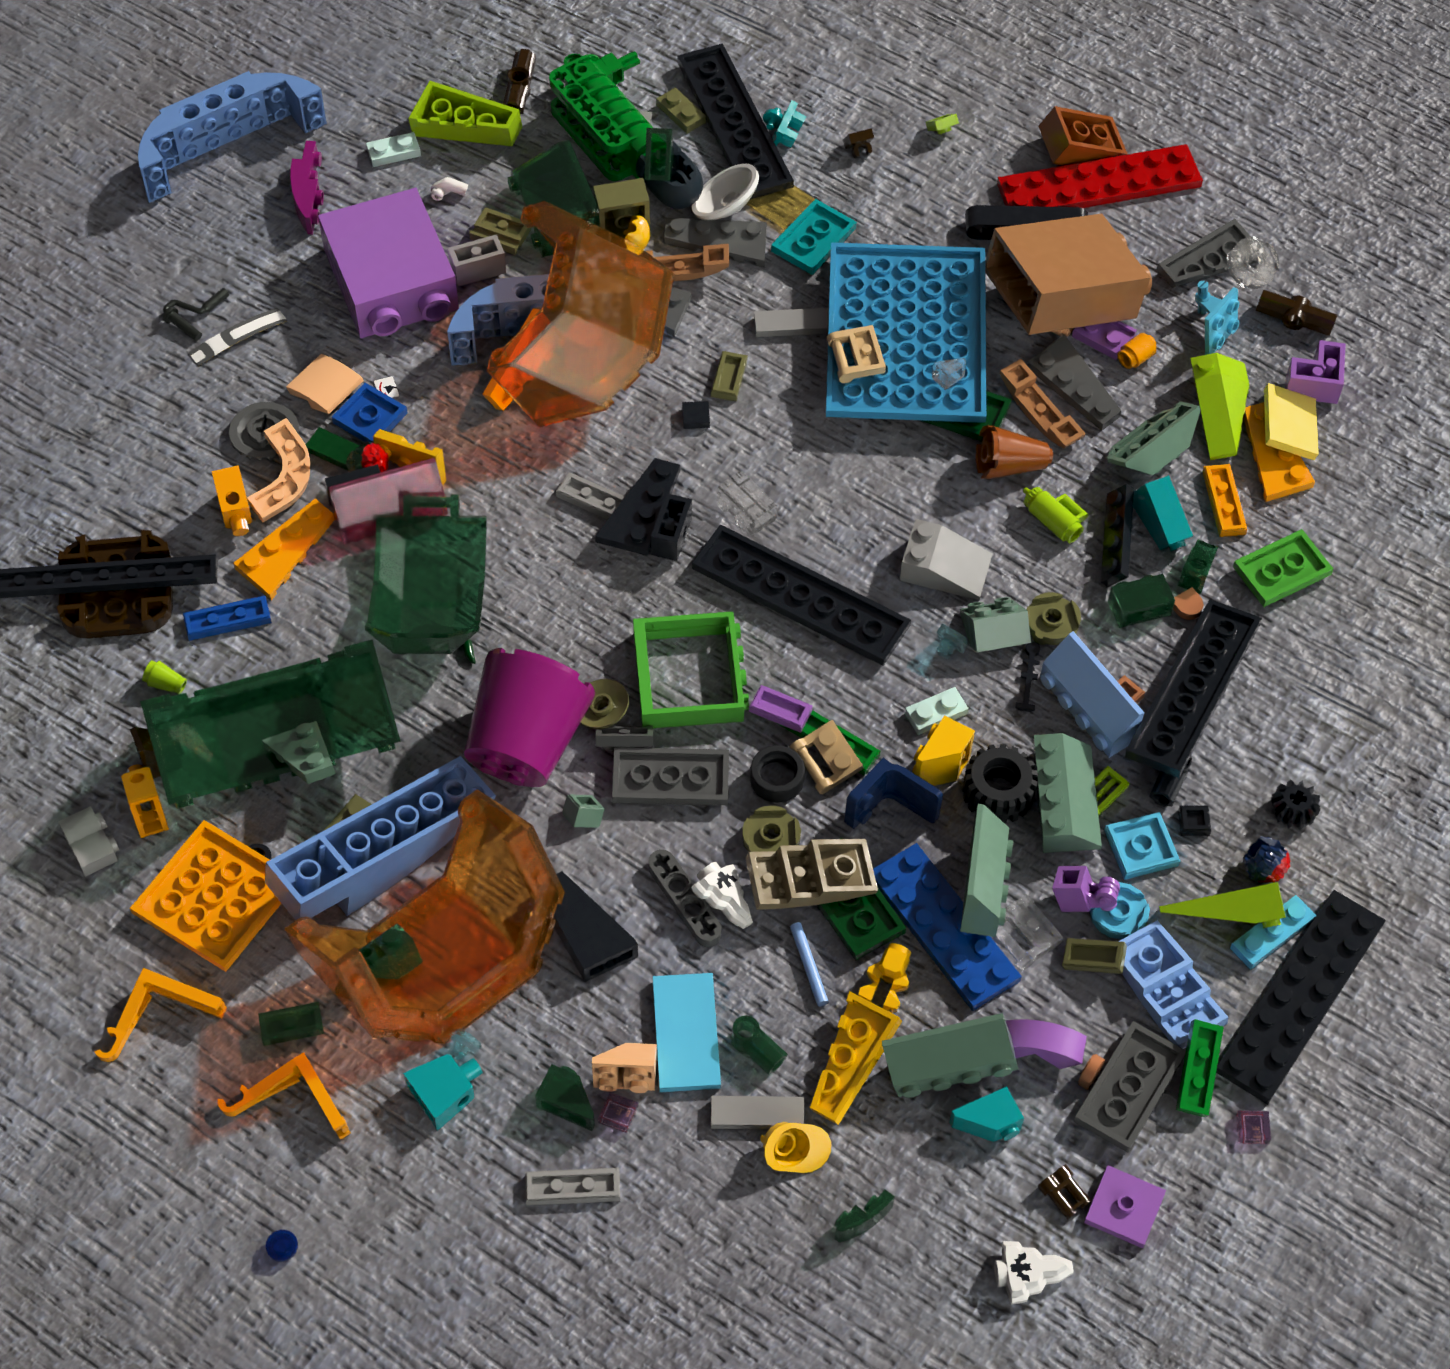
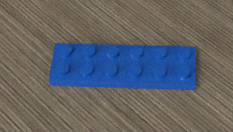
M917 843L873 869L880 892L972 1011L1021 981L1022 976L991 936L960 932L964 902Z

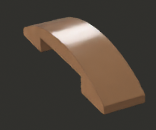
M729 244L703 246V253L654 257L653 250L642 251L638 254L627 253V275L649 281L674 282L693 280L718 273L729 267Z
M1022 359L1000 370L1002 380L1017 405L1039 431L1053 443L1065 449L1085 437L1086 433L1070 415L1064 417L1035 383L1037 376Z

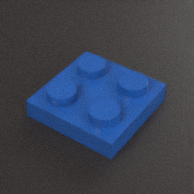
M365 382L332 416L333 424L363 442L372 444L374 443L373 436L379 429L390 432L408 412L405 405Z

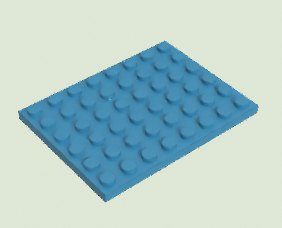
M831 242L828 335L836 331L873 325L886 371L883 374L855 378L849 383H841L837 375L839 369L833 349L828 345L826 417L985 423V248ZM849 342L843 343L842 346L848 366H856Z

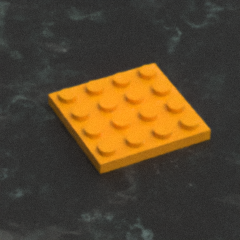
M203 820L134 902L130 910L133 915L227 972L282 903L265 884L266 862L270 859Z

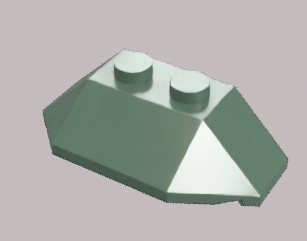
M1180 401L1174 405V408L1164 410L1147 419L1110 448L1109 455L1107 456L1108 463L1149 475L1160 472L1165 465L1178 458L1183 451L1190 447L1201 411L1200 407Z

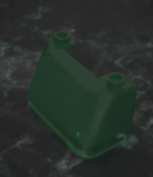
M569 140L557 142L511 171V176L507 177L509 189L511 192L515 191L517 196H522L534 225V233L531 234L532 244L535 249L539 248L542 258L600 242L598 206Z

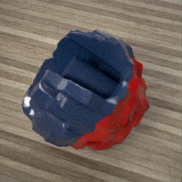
M1259 837L1255 843L1253 842L1249 846L1248 853L1243 857L1244 866L1249 873V878L1259 883L1278 882L1280 879H1283L1284 874L1290 868L1291 861L1288 851L1285 847L1281 846L1279 840L1270 837Z

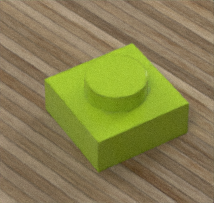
M946 114L925 123L928 131H937L938 134H943L951 131V126L958 124L959 121L957 114Z

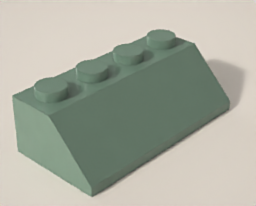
M1064 733L1034 735L1035 770L1038 773L1037 793L1043 853L1102 849L1091 745Z
M978 804L970 844L960 932L996 937L998 925L1004 926L1006 908H1001V902L1006 903L1009 885H1003V881L1009 880L1011 863L1006 862V857L1011 858L1013 840H1008L1009 827L984 804Z
M1003 1013L882 1041L890 1076L898 1097H916L922 1091L931 1089L942 1091L950 1088L953 1084L962 1082L973 1084L979 1082L984 1077L993 1075L995 1077H1004L1011 1074L1012 1071L1018 1070L1011 1034Z

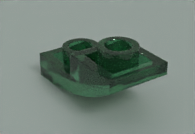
M884 1189L879 1197L873 1195L864 1207V1211L857 1205L849 1213L845 1210L834 1224L836 1227L835 1240L841 1243L857 1237L872 1228L893 1208L895 1196Z

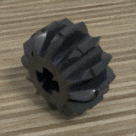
M1292 780L1288 781L1286 785L1280 784L1270 800L1272 804L1271 814L1278 815L1276 818L1277 823L1287 822L1288 829L1293 824L1299 830L1305 824L1310 826L1320 812V805H1318L1320 795L1313 794L1314 786L1304 787L1303 780L1298 785H1295Z

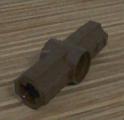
M520 49V51L515 52L512 68L508 72V84L503 101L504 105L519 109L520 115L524 114L527 97L531 93L530 84L536 63V54L530 52L529 49Z
M1263 290L1256 308L1258 312L1281 319L1283 325L1291 330H1300L1304 327L1330 336L1338 316L1337 314L1313 307L1311 302L1303 296L1297 295L1287 298L1267 290Z

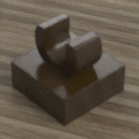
M872 128L848 134L843 139L845 149L852 148V156L854 158L860 156L859 147L865 149L866 155L872 153V146L870 144L874 139Z

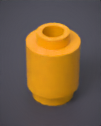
M1145 333L1138 334L1120 348L1117 354L1119 362L1127 369L1137 368L1156 354V341L1151 335Z

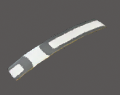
M278 308L269 310L224 330L190 351L189 354L196 364L200 366L243 339L287 322V319Z

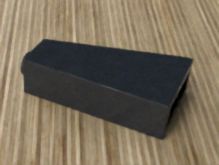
M563 871L555 875H546L536 883L537 898L584 982L638 957V944L636 940Z

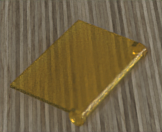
M794 186L790 189L751 199L747 205L786 230L815 199Z

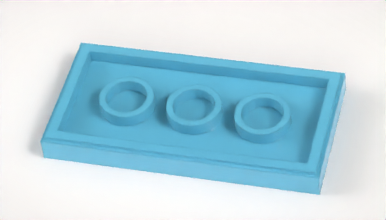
M713 973L653 976L660 1092L721 1089Z

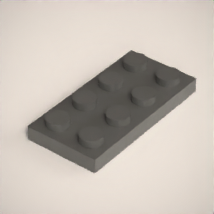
M614 747L612 803L728 806L729 750Z
M1133 1021L1076 1114L1074 1122L1128 1153L1183 1061L1186 1050Z

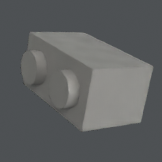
M497 234L448 248L449 263L455 274L457 287L506 273L505 253Z

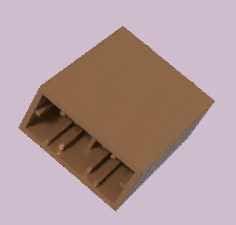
M1103 214L995 228L985 260V273L1028 335L1135 319L1138 316L1144 296L1150 293L1152 287V277L1147 266L1141 265L1127 247L1125 237L1114 230Z

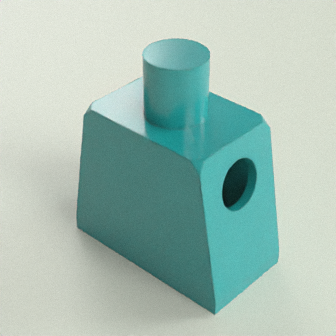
M446 1054L403 1074L407 1088L436 1130H439L474 1099V1090L470 1081L483 1074L474 1058L458 1066L450 1054Z

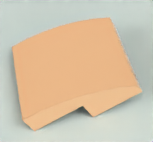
M320 354L286 388L290 395L307 400L312 409L330 414L364 380L359 374L341 362Z

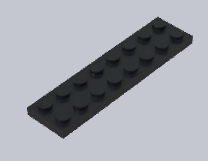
M723 43L677 55V63L702 112L706 115V120L729 166L750 164L758 171V185L750 200L793 188L794 180Z
M721 524L692 562L693 570L882 666L885 665L911 626V619Z
M1209 599L1126 749L1125 758L1177 778L1181 776L1259 629L1261 617Z
M1333 890L1221 1059L1216 1073L1268 1105L1386 920Z

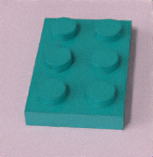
M815 199L773 242L771 252L813 275L830 257L831 242L843 243L856 229L857 222Z

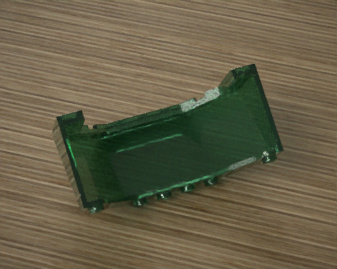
M373 639L345 646L342 651L327 655L329 661L321 662L320 658H316L255 676L196 690L193 693L194 697L188 698L187 693L171 696L169 693L140 701L168 804H175L176 808L179 809L193 805V798L233 787L235 793L251 789V782L263 780V784L266 785L281 781L279 775L291 772L292 777L297 776L291 771L288 764L285 762L281 763L273 752L269 753L265 750L262 740L294 729L303 723L317 721L333 766L337 765L336 759L375 748L378 749V753L396 749L394 743L401 742Z

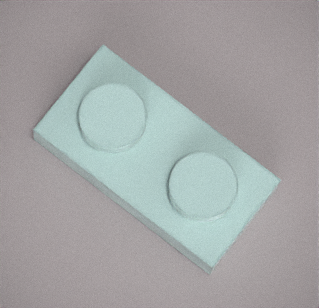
M414 132L366 142L367 152L373 167L421 156L420 147Z
M953 687L906 707L905 715L917 735L930 731L934 723L939 725L944 715L955 720L967 715L969 708L956 687Z

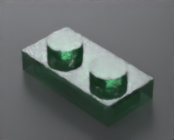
M319 1002L258 1014L264 1046L324 1034Z

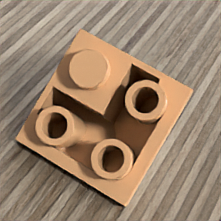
M624 1043L592 1057L593 1088H599L605 1092H613L617 1089H630L634 1093H646L648 1090L655 1091L657 1044Z

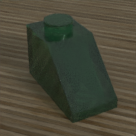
M551 1064L535 1095L536 1107L593 1131L595 1127L594 1113L580 1076L567 1066L558 1067Z

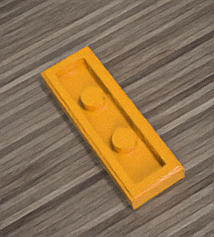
M1230 464L1204 466L1202 473L1219 537L1246 535L1248 529Z

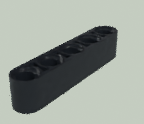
M975 205L965 211L966 235L975 240H991L995 228L1087 216L1088 212L1084 208Z

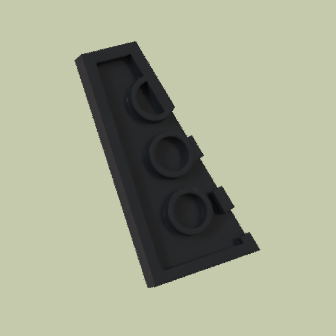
M654 458L596 534L595 542L648 556L654 525L665 494H672L680 473V464Z

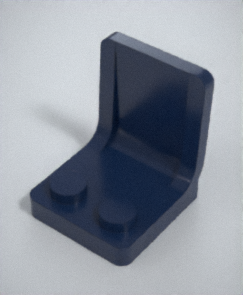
M883 757L848 795L844 823L853 829L860 823L862 825L865 824L871 817L872 810L881 800L887 798L894 799L928 822L935 823L940 815L943 793L911 771L898 764H892Z

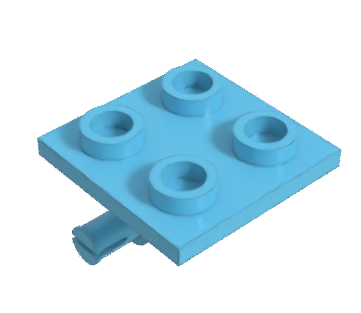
M1199 281L1197 283L1198 292L1195 294V301L1198 303L1197 311L1198 313L1201 312L1202 315L1209 313L1205 318V355L1220 350L1225 340L1237 331L1239 327L1238 308L1240 303L1238 301L1237 288L1233 287L1221 300L1211 296L1208 292V282Z

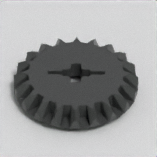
M274 402L254 403L240 410L232 419L229 427L230 441L233 448L237 449L240 455L245 454L249 460L253 457L259 461L262 458L271 460L273 456L278 454L265 437L262 439L260 433L265 429V424L268 429L287 418L299 434L298 420L290 409Z

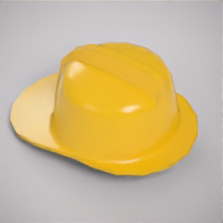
M776 1123L770 1127L765 1135L760 1137V1141L763 1143L766 1163L777 1171L813 1172L824 1165L831 1153V1140L828 1133L821 1127L811 1124Z

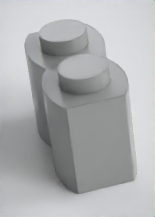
M90 806L58 821L61 831L85 877L118 861L115 852L119 851L118 845L112 835L107 837L103 829L108 827L100 812L95 814Z

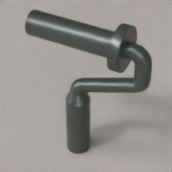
M222 288L204 302L201 308L176 299L171 300L163 307V321L167 324L172 322L194 341H198L202 337V333L179 316L178 309L174 306L197 314H204L210 312L229 297V293L225 288Z

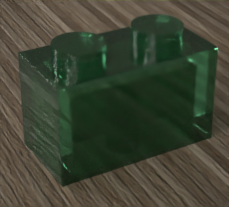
M1163 574L1147 575L1131 582H1119L1111 586L1108 604L1119 628L1170 616L1175 603L1174 596Z

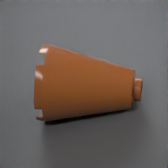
M992 425L983 426L979 433V436H983L982 444L976 445L975 461L977 472L983 473L982 479H993L1043 470L1047 468L1048 464L1052 463L1053 450L1049 448L1046 442Z

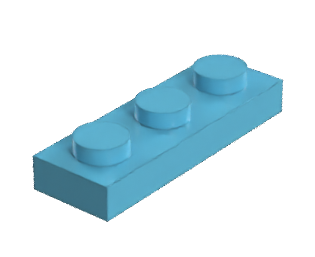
M1297 895L1283 904L1286 918L1280 919L1281 925L1263 928L1262 923H1258L1231 944L1230 949L1250 970L1310 925L1317 916Z

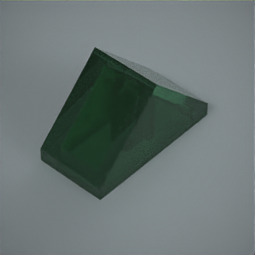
M646 128L644 180L670 181L674 156L672 129Z

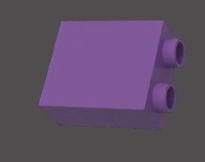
M417 188L318 215L324 251L360 339L374 334L388 336L395 333L402 326L422 320L430 322L439 321L448 316L450 312L459 309L455 274Z

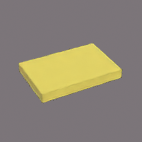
M1268 383L1264 388L1265 444L1315 460L1318 456L1316 399Z

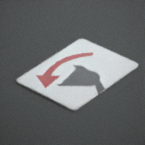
M392 376L374 381L377 390L391 398L399 396Z

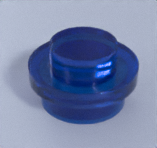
M288 1230L275 1231L266 1241L267 1254L277 1262L290 1260L298 1250L297 1238Z

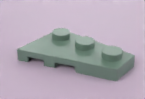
M317 721L303 723L294 729L262 740L265 750L269 753L273 752L281 763L285 762L288 764L291 771L307 784L336 774Z

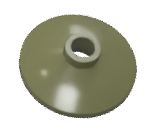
M599 679L591 682L590 684L595 690V696L581 724L591 729L608 728L620 721L625 715L629 706L628 693L622 684L612 679Z

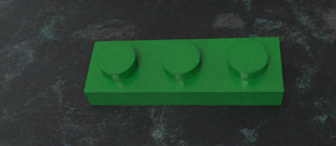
M1196 1019L1191 1021L1176 1110L1201 1117L1209 1116L1223 1026Z

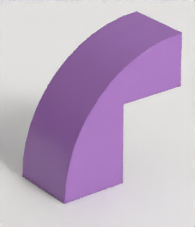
M1016 1019L1006 1021L1016 1058L1036 1054L1059 1069L1082 1064L1087 1038L1082 1033L1062 1025L1039 1020Z

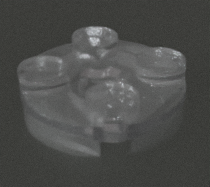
M1247 237L1234 245L1227 254L1229 272L1240 288H1262L1274 279L1276 270L1279 268V257L1270 243L1267 242L1265 244L1258 237ZM1249 257L1253 261L1257 260L1258 265L1255 268L1249 265Z

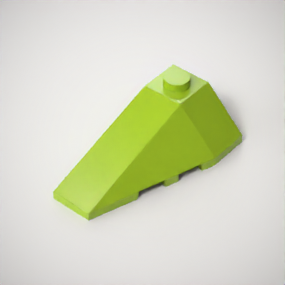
M1219 353L1190 358L1192 374L1201 410L1200 413L1210 461L1237 456L1242 420L1245 414L1246 399L1250 387L1245 363Z
M1278 882L1159 906L1161 913L1254 924L1262 923L1263 928L1281 925L1280 919L1286 918Z

